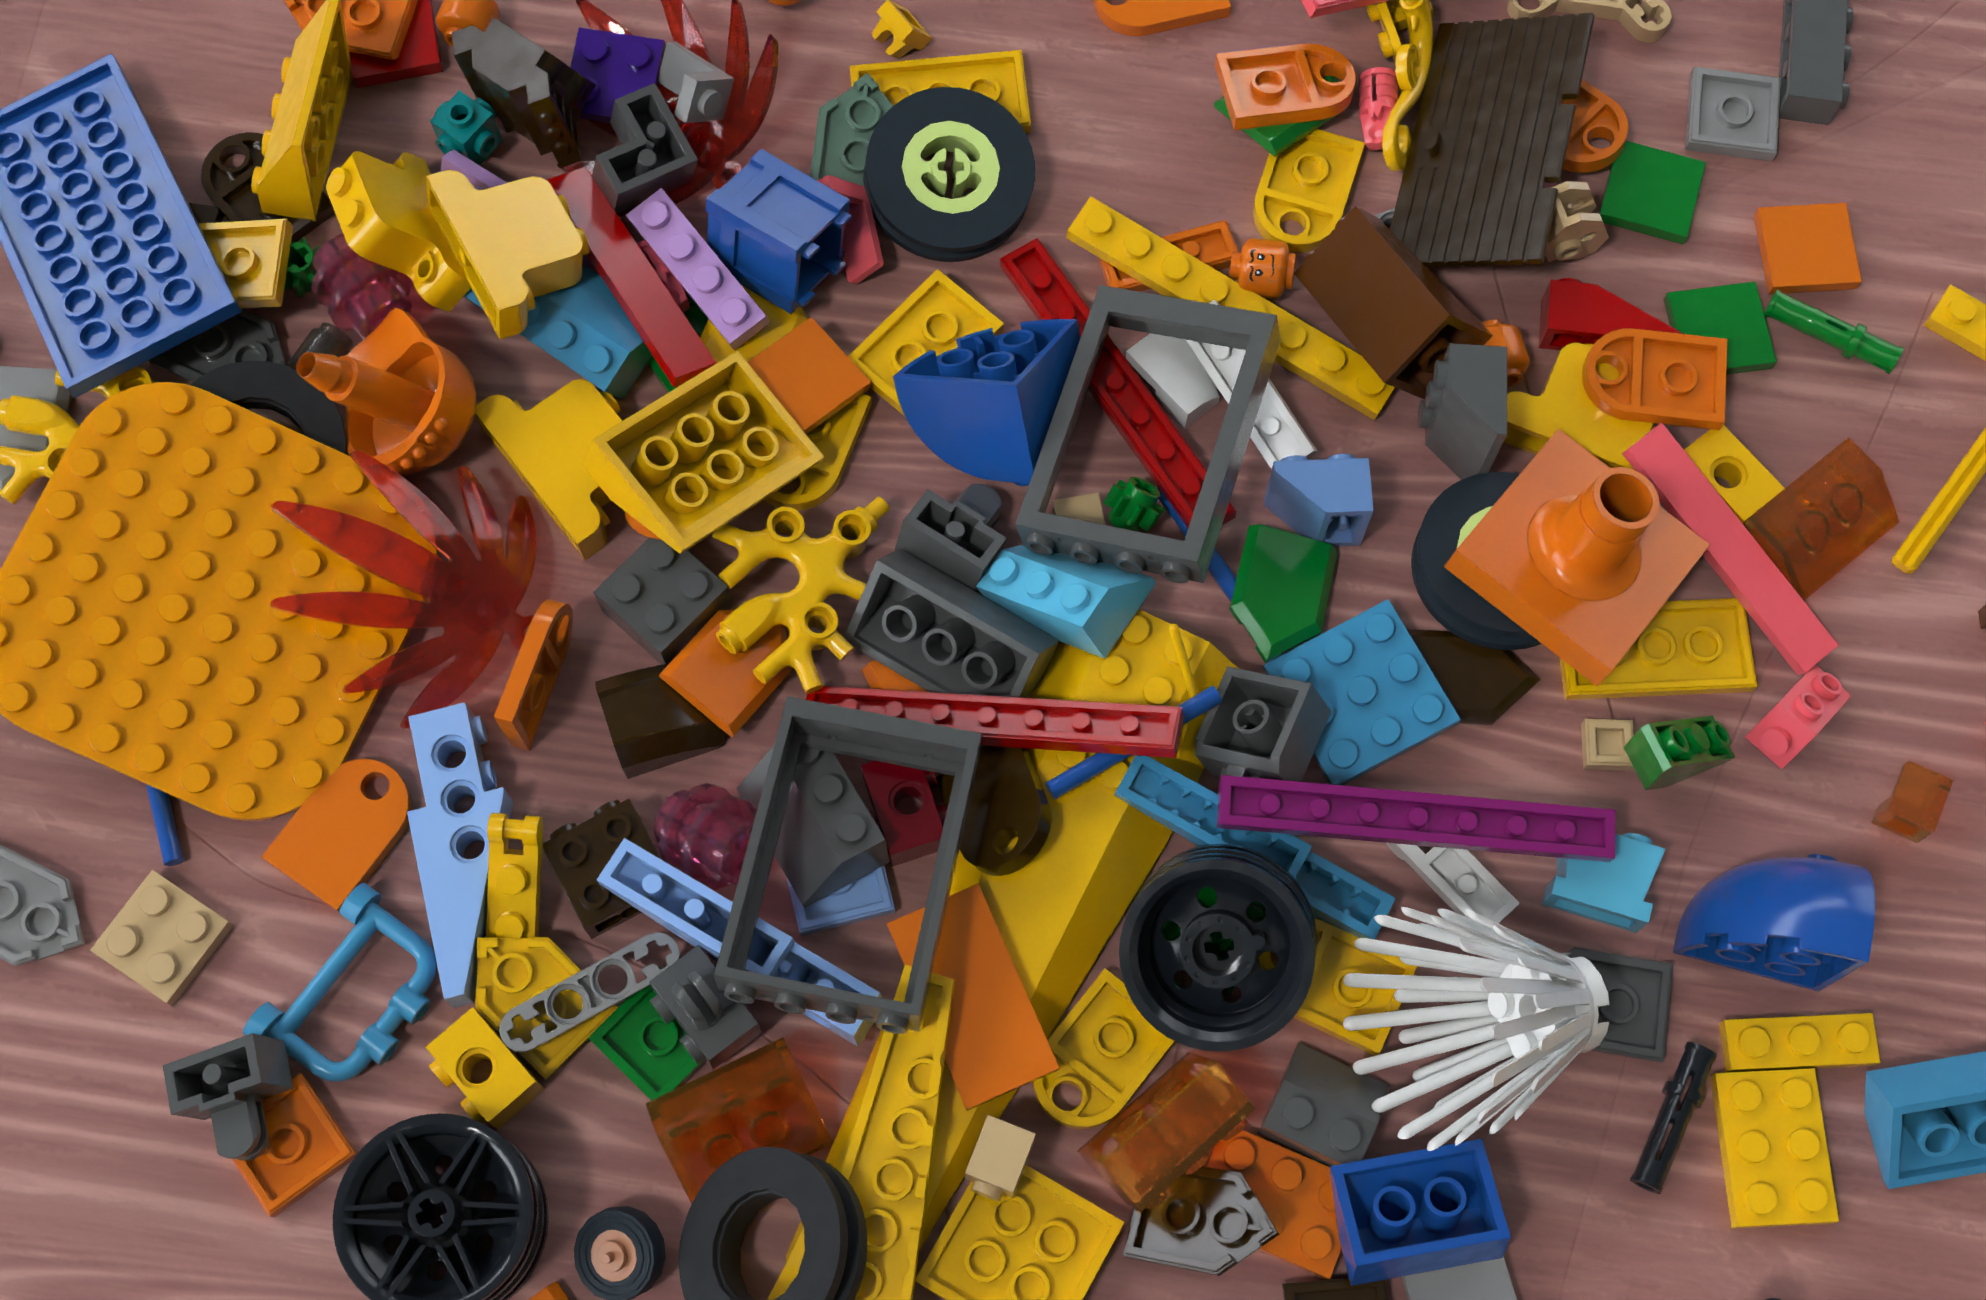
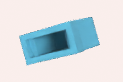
M1625 833L1623 836L1615 834V859L1610 862L1557 858L1556 876L1546 885L1541 905L1637 933L1649 923L1653 904L1645 902L1644 898L1666 849L1652 845L1653 841L1646 836L1636 833Z

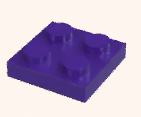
M579 27L570 67L596 85L587 98L579 118L610 123L615 99L653 83L659 89L658 76L666 48L665 41Z

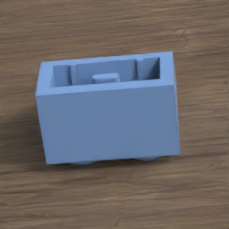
M1336 454L1328 459L1308 460L1305 456L1294 455L1285 457L1280 461H1274L1264 495V505L1301 536L1329 543L1333 546H1360L1374 511L1369 458H1355L1351 454Z

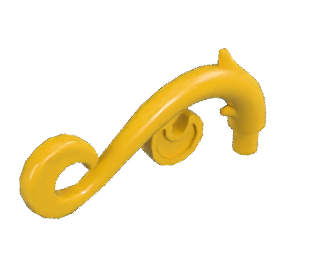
M1400 0V5L1407 22L1410 44L1399 45L1397 50L1395 71L1402 93L1390 112L1382 136V148L1386 165L1389 170L1395 172L1404 171L1411 144L1408 126L1399 125V123L1419 99L1431 64L1433 24L1428 0Z

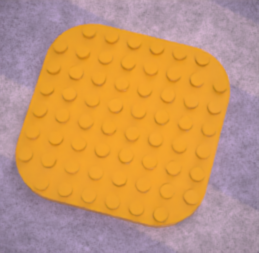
M173 382L148 383L123 390L99 404L80 424L0 569V714L16 726L33 735L223 818L238 821H265L297 810L342 763H345L429 596L437 569V545L429 517L415 495L393 476L381 470L367 468V464L206 390Z

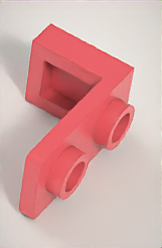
M827 175L817 181L850 199L848 214L852 216L845 224L843 262L846 263L847 281L858 284L884 264L870 200L864 186Z
M1815 665L1803 675L1745 738L1780 769H1783L1824 728L1851 696L1835 676L1824 672Z

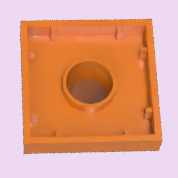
M1557 429L1456 549L1444 568L1595 686H1598L1617 666L1710 544L1660 506L1658 493L1648 478L1630 468H1609L1560 429Z

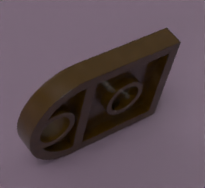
M252 132L239 133L217 143L209 151L203 162L201 181L211 202L215 207H219L229 222L287 219L293 226L291 243L301 240L335 214L330 198L323 191L316 221L263 213L258 194L252 193L251 188L253 171L256 166L262 167L264 160L261 149L263 134ZM235 154L245 155V160L240 166L236 168L224 167L225 161L230 156Z
M981 747L960 851L963 857L981 872L991 876H1003L1020 870L1037 856L1048 838L1052 814L1028 748ZM941 774L936 777L947 809L955 776ZM1018 836L1015 847L1010 852L1004 854L1006 844L1012 838Z

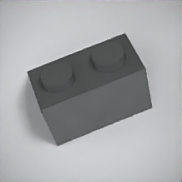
M1298 1042L1257 1134L1328 1167L1361 1161L1364 1158L1381 1113H1377L1372 1109V1103L1376 1099L1387 1095L1390 1086L1366 1074H1356L1353 1068Z

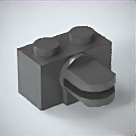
M983 484L970 485L953 503L927 489L903 520L895 551L901 548L978 593L979 590L976 585L1004 548L1007 540L1005 536L992 529L999 519L1002 500L996 491Z
M697 945L649 981L656 994L649 1001L667 1025L675 1019L686 1033L679 1041L696 1064L705 1058L714 1070L761 1034L758 1022L743 1003L729 1000L724 996L723 992H718L714 977L716 967L699 945Z
M251 1033L162 1065L171 1115L201 1120L211 1118L217 1153L222 1157L247 1161L254 1160L265 1152L269 1146V1136L262 1100L293 1089L284 1040Z

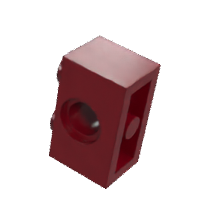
M872 761L861 765L863 779L880 831L886 840L892 867L938 852L947 809L945 804L935 805L930 790L938 787L934 772L879 761ZM905 797H914L922 803L921 808L911 815L902 814L895 807Z

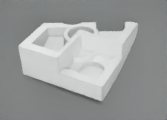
M1150 333L1126 351L1125 359L1156 390L1155 399L1184 429L1219 402L1215 383L1186 339Z

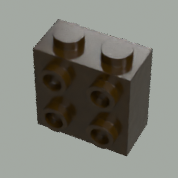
M630 799L621 803L619 800L605 803L594 811V817L579 825L569 823L559 827L550 834V840L543 843L542 848L578 919L591 939L642 913L601 886L597 881V878L623 839L631 841L661 859Z

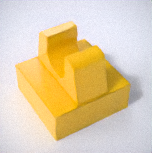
M886 0L876 11L881 19L874 28L872 36L875 40L884 43L890 35H893V43L885 51L889 56L899 59L913 48L921 51L931 41L932 37L907 8L891 0Z

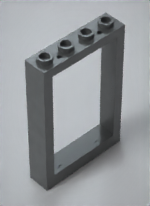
M1099 285L1015 523L1023 545L1037 554L1051 555L1052 552L1070 555L1081 563L1096 564L1099 561L1113 564L1129 573L1139 574L1142 571L1161 574L1167 580L1176 583H1187L1188 580L1204 583L1281 342L1277 315ZM1110 326L1246 350L1184 541L1045 513Z
M787 696L714 973L718 992H723L727 999L738 1003L751 1004L755 999L774 1002L776 1008L788 1013L802 1014L805 1012V1009L824 1012L828 1019L843 1024H853L856 1022V1019L877 1023V1028L893 1034H905L907 1029L920 1031L980 759L982 733ZM802 747L955 776L904 1002L745 971Z

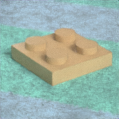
M151 870L90 951L173 1007L234 925L154 870Z

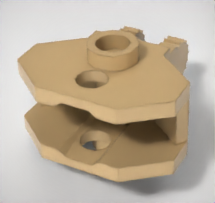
M1565 181L1551 187L1558 189V195L1545 252L1548 262L1556 259L1559 261L1578 260L1595 253L1609 236L1600 213H1591L1597 206L1588 183Z

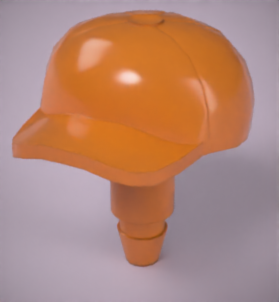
M398 308L390 311L382 323L347 355L337 357L331 354L305 352L300 356L296 365L297 374L317 390L324 392L329 400L345 406V434L349 456L366 463L367 468L381 470L391 476L417 473L438 465L449 458L462 444L474 419L477 403L473 377L466 365L453 352L433 342L420 324L408 312Z

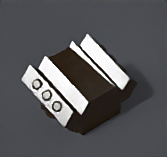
M494 17L485 32L473 25L452 32L454 57L475 97L481 98L492 107L506 133L514 130L536 145L541 156L553 152L560 168L582 161L578 120L587 98L596 86L594 83Z

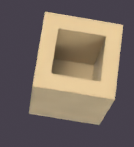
M987 1115L965 1171V1179L974 1182L971 1191L1000 1202L1002 1194L1013 1198L1034 1145L1036 1134Z

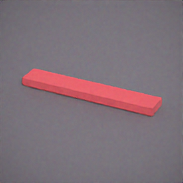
M1663 423L1654 427L1622 453L1634 470L1644 475L1654 485L1659 501L1668 513L1710 544L1702 556L1798 676L1808 672L1839 646Z

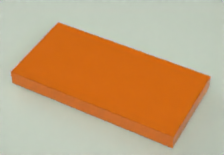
M979 884L950 895L932 973L955 980L945 1062L966 1110L969 1111L1060 1070ZM925 907L887 923L904 966H912Z

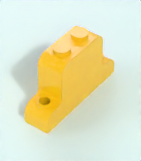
M354 151L341 167L335 168L331 172L326 184V191L347 244L359 256L407 275L412 280L418 294L427 303L450 312L471 289V286L428 208L426 176L431 173L425 159L408 152H403L394 164H391L363 152Z
M445 170L426 176L428 208L499 340L520 334L526 329L528 325V311L535 309L534 297L573 286L580 281L582 277L583 255L589 254V243L581 227L575 228L571 221L570 209L563 195L557 196L547 180L531 176L488 189L477 190L467 177L458 171Z
M1570 343L1561 349L1540 396H1533L1520 391L1507 393V436L1504 443L1536 455L1556 430L1560 429L1609 468L1625 467L1634 470L1622 453L1651 430L1653 423L1618 419L1596 407L1588 397L1582 381L1583 365L1594 344ZM1607 363L1595 366L1596 372L1601 378L1605 380H1616L1619 378L1618 371L1614 366Z
M583 379L569 382L526 411L516 400L512 401L506 396L492 395L477 404L474 415L480 427L582 558L587 560L600 551L607 542L605 526L610 523V520L601 507L611 500L585 469L582 462L592 440L622 422L621 418L617 415L621 412L618 403L611 394L604 391L599 392L591 382Z

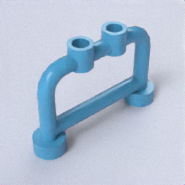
M361 883L347 896L340 908V915L355 925L354 928L286 1013L282 1012L272 1003L266 1002L249 1018L244 1026L243 1034L246 1036L254 1033L284 1040L286 1052L289 1056L314 1075L326 1081L343 1082L356 1077L368 1066L372 1059L379 1065L387 1062L399 1046L400 1041L392 1036V1034L405 1019L413 1025L428 1010L431 1000L423 994L430 987L436 975L437 962L434 950L423 937L379 906L381 900L380 893L366 883ZM378 929L413 955L417 962V970L408 983L403 984L395 992L389 1001L388 1008L378 1021L369 1026L361 1035L352 1054L344 1061L334 1062L297 1036L295 1032Z

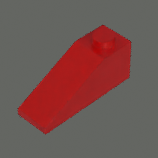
M1575 278L1551 279L1541 300L1539 348L1561 351L1564 346L1570 343L1595 344L1605 334L1625 328L1683 334L1599 285L1582 283V281Z

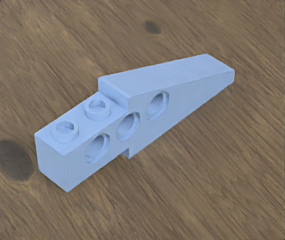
M465 702L408 716L426 807L407 811L443 997L453 1008L473 1004L476 995L477 938H486L489 861L488 820L491 813L508 814L510 819L513 808V801L503 787L497 788V778L491 760L484 761L481 744L488 743L484 720L481 715L474 716ZM458 751L466 752V757L459 766L455 768L446 767V761L451 754ZM465 796L475 797V803L469 811L455 813V806L461 798ZM474 841L485 842L484 850L478 857L474 859L464 858L465 849L470 843Z
M624 838L597 878L598 883L692 946L696 947L699 945L707 956L717 962L733 902ZM758 917L745 971L882 998L881 993L797 944L793 937ZM805 1009V1012L802 1013L857 1047L860 1046L874 1023L856 1019V1022L853 1024H843L828 1019L824 1012Z

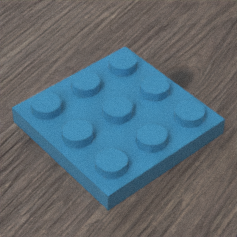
M1389 599L1263 665V670L1267 675L1312 683L1330 709V716L1315 748L1313 757L1326 780L1331 785L1344 786L1459 725L1461 720Z

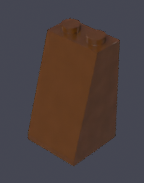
M1357 206L1339 219L1335 229L1318 247L1307 254L1304 263L1294 272L1295 276L1384 383L1424 400L1428 381H1433L1435 363L1437 360L1443 361L1449 343L1484 345L1493 336L1378 217Z

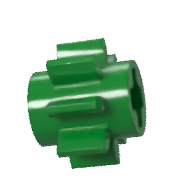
M302 238L300 242L290 243L284 290L293 285L299 298H302L305 292L313 290L323 291L321 284L324 277L332 276L333 272L326 263L329 257L322 246H317L312 250L306 238Z
M1130 477L1127 483L1119 480L1117 485L1113 484L1103 501V504L1112 508L1108 514V520L1113 526L1137 532L1141 528L1149 532L1150 528L1156 525L1165 510L1164 507L1156 504L1160 497L1159 490L1150 482L1139 477Z

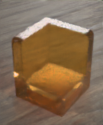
M1906 762L1901 768L1892 795L1878 805L1871 823L1915 843L1920 842L1935 831L1954 780L1914 762Z

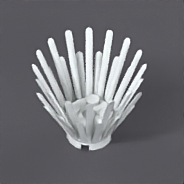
M1401 907L1402 912L1406 916L1428 924H1416L1387 915L1375 916V921L1381 926L1460 947L1464 952L1490 959L1368 938H1359L1354 942L1355 947L1359 950L1400 957V960L1407 965L1485 976L1483 978L1349 973L1344 977V984L1352 988L1398 989L1394 993V998L1401 1003L1471 1002L1346 1017L1343 1021V1026L1348 1031L1445 1021L1402 1030L1398 1037L1403 1044L1427 1040L1432 1041L1358 1060L1353 1064V1070L1356 1074L1364 1075L1485 1042L1415 1070L1412 1075L1414 1081H1416L1415 1083L1376 1099L1372 1103V1109L1377 1113L1385 1112L1513 1056L1439 1100L1432 1110L1403 1126L1399 1130L1397 1137L1408 1139L1493 1087L1523 1071L1432 1138L1427 1145V1151L1439 1148L1456 1134H1458L1455 1140V1146H1457L1518 1097L1491 1124L1489 1134L1499 1131L1513 1116L1516 1121L1578 1054L1589 1052L1599 1046L1608 1031L1609 1022L1598 1023V1007L1610 1005L1608 991L1601 974L1590 960L1583 956L1570 958L1568 957L1570 953H1557L1466 908L1465 912L1471 919L1447 909L1437 910L1442 917L1440 918L1415 909Z

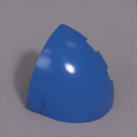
M1049 319L1020 322L1021 330L994 336L992 328L957 338V348L944 352L939 356H936L935 351L930 350L910 362L893 376L899 403L906 419L917 436L934 454L952 467L974 477L1012 482L1018 486H1029L1081 339L1077 319Z
M1811 854L1807 858H1772L1737 866L1708 882L1689 902L1679 922L1673 953L1819 992L1869 962L1875 921V889L1869 870L1863 866L1840 862L1833 857L1821 854Z

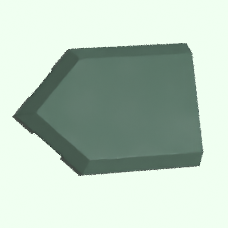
M866 73L854 82V86L836 99L832 98L819 108L810 177L819 180L830 175L864 186V166L871 135L881 118L893 107L869 73Z

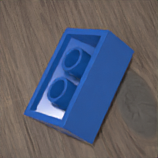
M1482 1139L1461 1142L1457 1146H1455V1143L1443 1145L1432 1151L1421 1149L1330 1166L1338 1237L1351 1286L1503 1258L1511 1235Z

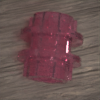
M343 233L328 240L317 249L313 259V266L317 273L313 277L311 289L318 302L329 307L328 314L337 328L344 331H357L364 340L382 323L388 313L394 308L411 314L412 304L408 296L411 293L413 282L407 275L359 256L347 244Z
M710 783L692 787L690 790L684 789L675 792L670 797H666V801L656 816L654 835L657 843L655 847L659 849L664 862L714 891L730 884L738 885L757 808L743 797L732 796L725 788Z

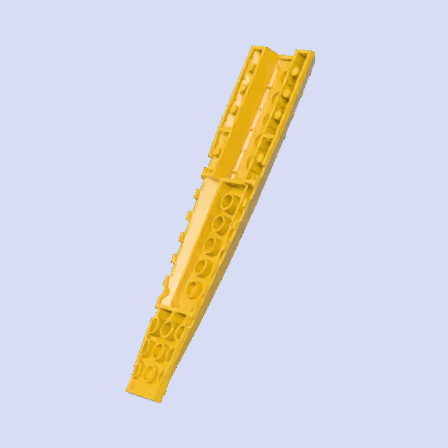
M1138 609L1105 659L1059 641L1041 681L1029 697L1174 707L1190 699L1170 635L1169 626L1171 624ZM1179 628L1198 694L1211 686H1214L1217 690L1227 666L1238 667L1210 642ZM1029 749L1052 814L1050 832L1040 852L1030 863L1014 873L1003 876H991L981 872L969 863L959 849L950 895L979 884L1047 1039L1067 1010L1072 998L1086 975L1090 972L1098 955L1118 926L1126 909L1138 893L1173 833L1171 829L1114 796L1135 755L1129 756L1054 800L1045 783L1096 753ZM1149 756L1196 783L1204 770V767L1178 758ZM1018 836L1012 838L1006 844L1004 854L1010 852L1015 847ZM880 1030L825 1161L839 1172H841L883 1037V1030ZM945 1060L919 1252L943 1214L948 1202L965 1178V1171L987 1115L1000 1119L1018 1090H1013L967 1111ZM802 1221L799 1223L786 1254V1264L767 1300H775L784 1294L798 1275L805 1252L804 1226Z

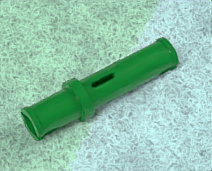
M1778 289L1764 312L1766 317H1771L1841 350V356L1847 359L1854 356L1884 370L1888 374L1891 373L1904 350L1901 346L1898 347L1866 332L1867 327L1860 323L1855 327L1818 308L1784 294Z

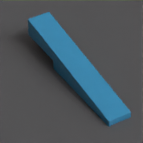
M1135 755L1114 794L1117 798L1197 846L1210 844L1238 845L1258 851L1272 858L1283 866L1299 883L1308 898L1315 917L1358 938L1376 939L1382 926L1375 921L1374 917L1377 915H1388L1396 899L1392 895L1311 852L1312 846L1291 834L1217 828L1218 794L1149 756Z

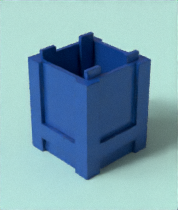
M760 149L750 158V162L721 189L717 188L706 198V212L708 213L707 244L742 286L792 314L800 305L805 307L815 297V293L811 291L830 273L836 276L846 267V263L843 262L844 250H842L845 224L852 216L848 214L850 199L765 150Z

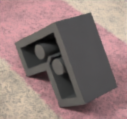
M655 83L615 99L610 124L622 145L596 155L592 178L615 212L619 214L641 204L660 188L666 193L691 182L698 159Z

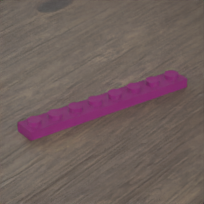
M1222 775L1219 779L1217 828L1610 862L1615 859L1616 810Z

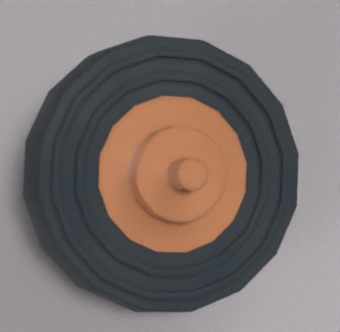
M630 1206L609 1207L591 1216L579 1230L574 1246L575 1268L582 1283L594 1295L606 1300H631L650 1290L661 1276L666 1259L664 1238L657 1224L645 1212Z

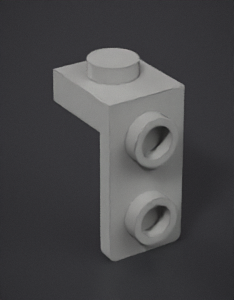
M668 42L658 82L679 95L674 116L685 123L723 120L735 78L679 43Z

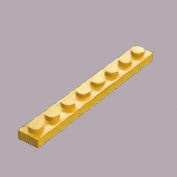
M1091 196L1067 230L1066 238L1163 296L1210 303L1215 300L1221 306L1277 315L1281 342L1274 362L1374 421L1395 387L1384 383L1360 354L1260 295L1242 289L1236 281Z

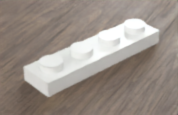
M1213 300L1212 302L1209 303V304L1220 305L1219 302H1217V301H1215V300ZM1186 340L1229 404L1246 350ZM1268 379L1250 438L1272 469L1274 461H1280L1285 457L1294 455L1309 458L1318 451L1271 380Z

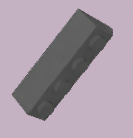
M901 548L876 561L844 635V638L854 648L929 692L1020 698L1030 697L1041 681L1060 641Z

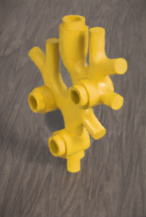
M134 367L90 391L103 394L108 399L128 388L155 383V381L146 370ZM57 370L55 373V384L65 387ZM12 395L10 398H3L0 401V425H4L7 430L13 432L46 436L49 439V445L45 450L37 452L0 446V464L15 468L14 475L0 491V496L12 505L18 502L26 490L38 478H51L71 439L79 428V425L72 416L61 407L43 399Z
M877 496L865 508L857 506L854 510L840 513L834 521L831 533L821 538H811L805 534V522L802 515L791 507H779L773 510L767 519L766 527L761 531L749 532L726 524L712 534V538L731 545L738 550L737 559L719 574L720 580L730 589L761 562L770 558L786 559L794 564L799 571V582L793 590L785 593L763 594L744 602L720 623V630L716 632V637L722 646L730 653L736 654L738 651L745 652L775 625L781 624L789 629L790 635L788 639L753 669L754 675L763 684H767L784 667L790 666L796 670L805 693L816 692L823 687V684L813 662L812 650H821L827 647L840 661H843L854 650V647L836 630L838 625L837 614L824 601L833 594L846 595L855 600H860L866 583L848 576L844 571V563L846 558H855L864 551L869 536L878 529L876 522L890 510L887 502ZM778 533H784L788 537H781ZM843 536H849V537L853 538L854 540H848V539L844 538ZM817 627L822 633H814L809 628Z

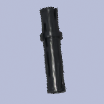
M1693 1042L1686 1043L1685 1051L1672 1081H1666L1662 1093L1666 1096L1649 1133L1636 1170L1630 1178L1633 1184L1656 1194H1661L1663 1190L1662 1186L1680 1147L1694 1109L1701 1108L1704 1096L1701 1095L1713 1061L1717 1057V1054L1712 1050ZM1689 1076H1691L1692 1079L1690 1081L1686 1094L1684 1095L1679 1111L1677 1112L1675 1108L1684 1090L1687 1079ZM1669 1123H1671L1672 1128L1670 1130V1133L1667 1137V1140L1665 1142L1659 1159L1656 1160V1155L1661 1145V1142L1664 1138Z

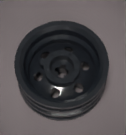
M1210 844L1188 849L1164 862L1150 875L1141 887L1126 916L1119 945L1120 969L1126 990L1141 1015L1156 1030L1180 1044L1214 1052L1233 1051L1251 1047L1265 1041L1284 1028L1301 1008L1308 994L1314 973L1317 948L1315 917L1308 898L1299 883L1283 866L1272 858L1250 848L1230 844ZM1210 887L1215 890L1217 901L1214 905L1207 906L1198 898V892L1201 888ZM1253 902L1262 903L1266 908V915L1263 918L1249 919L1246 914L1248 905ZM1167 921L1177 923L1181 930L1180 936L1170 939L1166 938L1162 932V925ZM1221 931L1224 939L1232 938L1227 950L1221 951L1218 943L1210 944L1215 932ZM1271 951L1277 955L1278 963L1274 968L1266 969L1258 960L1263 952ZM1179 970H1185L1193 979V982L1188 987L1179 986L1174 980V974ZM1238 987L1241 991V998L1235 1002L1227 1001L1222 996L1224 988Z
M442 1113L425 1114L400 1121L371 1139L358 1152L343 1175L333 1209V1236L340 1262L354 1285L371 1300H509L521 1289L535 1270L545 1246L549 1224V1209L545 1189L537 1170L527 1156L516 1145L488 1126L464 1116ZM447 1155L453 1159V1162L442 1176L436 1171V1162L441 1156ZM492 1181L496 1185V1195L490 1201H483L479 1196V1189L483 1183ZM396 1182H403L408 1192L407 1198L402 1202H394L389 1196V1189ZM435 1205L447 1209V1213L441 1215L444 1222L439 1227L427 1222V1219L434 1216L430 1210ZM394 1235L402 1236L403 1240L395 1255L388 1254L385 1249V1243L388 1238ZM482 1235H491L494 1240L492 1249L486 1254H480L476 1249V1245L481 1240ZM443 1261L448 1268L447 1275L440 1281H433L429 1276V1269L435 1262Z

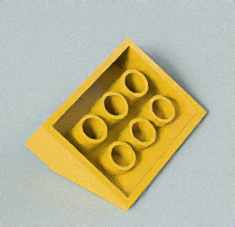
M326 0L295 40L291 57H285L283 60L281 80L284 85L282 93H275L272 101L271 115L274 123L272 130L266 129L264 131L261 148L262 155L264 156L262 167H255L252 176V193L258 194L263 213L316 221L321 193L324 191L353 76L341 0Z
M737 350L595 437L590 444L582 465L611 501L679 554H682L820 463L824 456Z

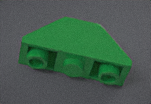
M1713 716L1648 723L1642 726L1623 747L1645 790L1669 787L1735 758L1729 747L1731 740L1727 730L1720 722L1715 721Z

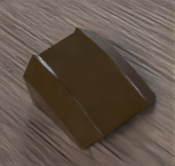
M668 664L638 669L595 682L613 745L627 779L719 749L723 746L726 733L659 677Z

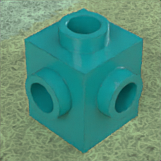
M459 90L449 101L443 102L437 108L434 117L430 120L437 137L435 144L444 154L454 149L476 164L481 165L503 142L495 121V111L481 98L477 97L473 100Z

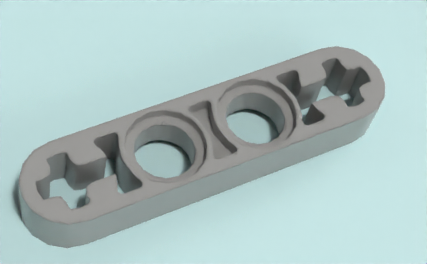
M655 932L648 934L512 1008L504 1015L500 1022L499 1033L502 1041L508 1048L517 1052L534 1050L651 985L649 981L679 960L680 952L677 943L672 937L664 933ZM655 942L659 948L668 946L671 953L666 956L667 966L659 969L653 963L642 968L640 971L647 978L640 983H636L633 968L623 957L633 952L637 962L649 954L647 946L650 943ZM611 965L621 967L628 977L625 989L617 994L603 992L598 984V976L601 971ZM565 990H573L579 993L583 1001L580 1014L572 1019L559 1017L553 1007L556 996ZM544 1001L546 1013L557 1025V1028L547 1033L546 1024L542 1023L531 1031L533 1040L525 1043L521 1038L512 1040L509 1032L515 1028L513 1019L521 1015L524 1020L529 1021L541 1015L534 1009V1006Z

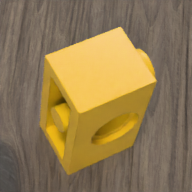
M1725 425L1720 430L1710 429L1684 449L1745 527L1769 509L1785 490L1779 481ZM1714 477L1725 479L1731 488L1720 486Z
M474 1007L469 1009L425 1047L435 1059L428 1066L447 1088L455 1083L465 1094L466 1098L460 1104L468 1115L480 1123L486 1120L497 1129L503 1126L545 1089L512 1049L505 1045L501 1036ZM482 1060H491L493 1068L490 1077L482 1083H472L471 1070L474 1065Z

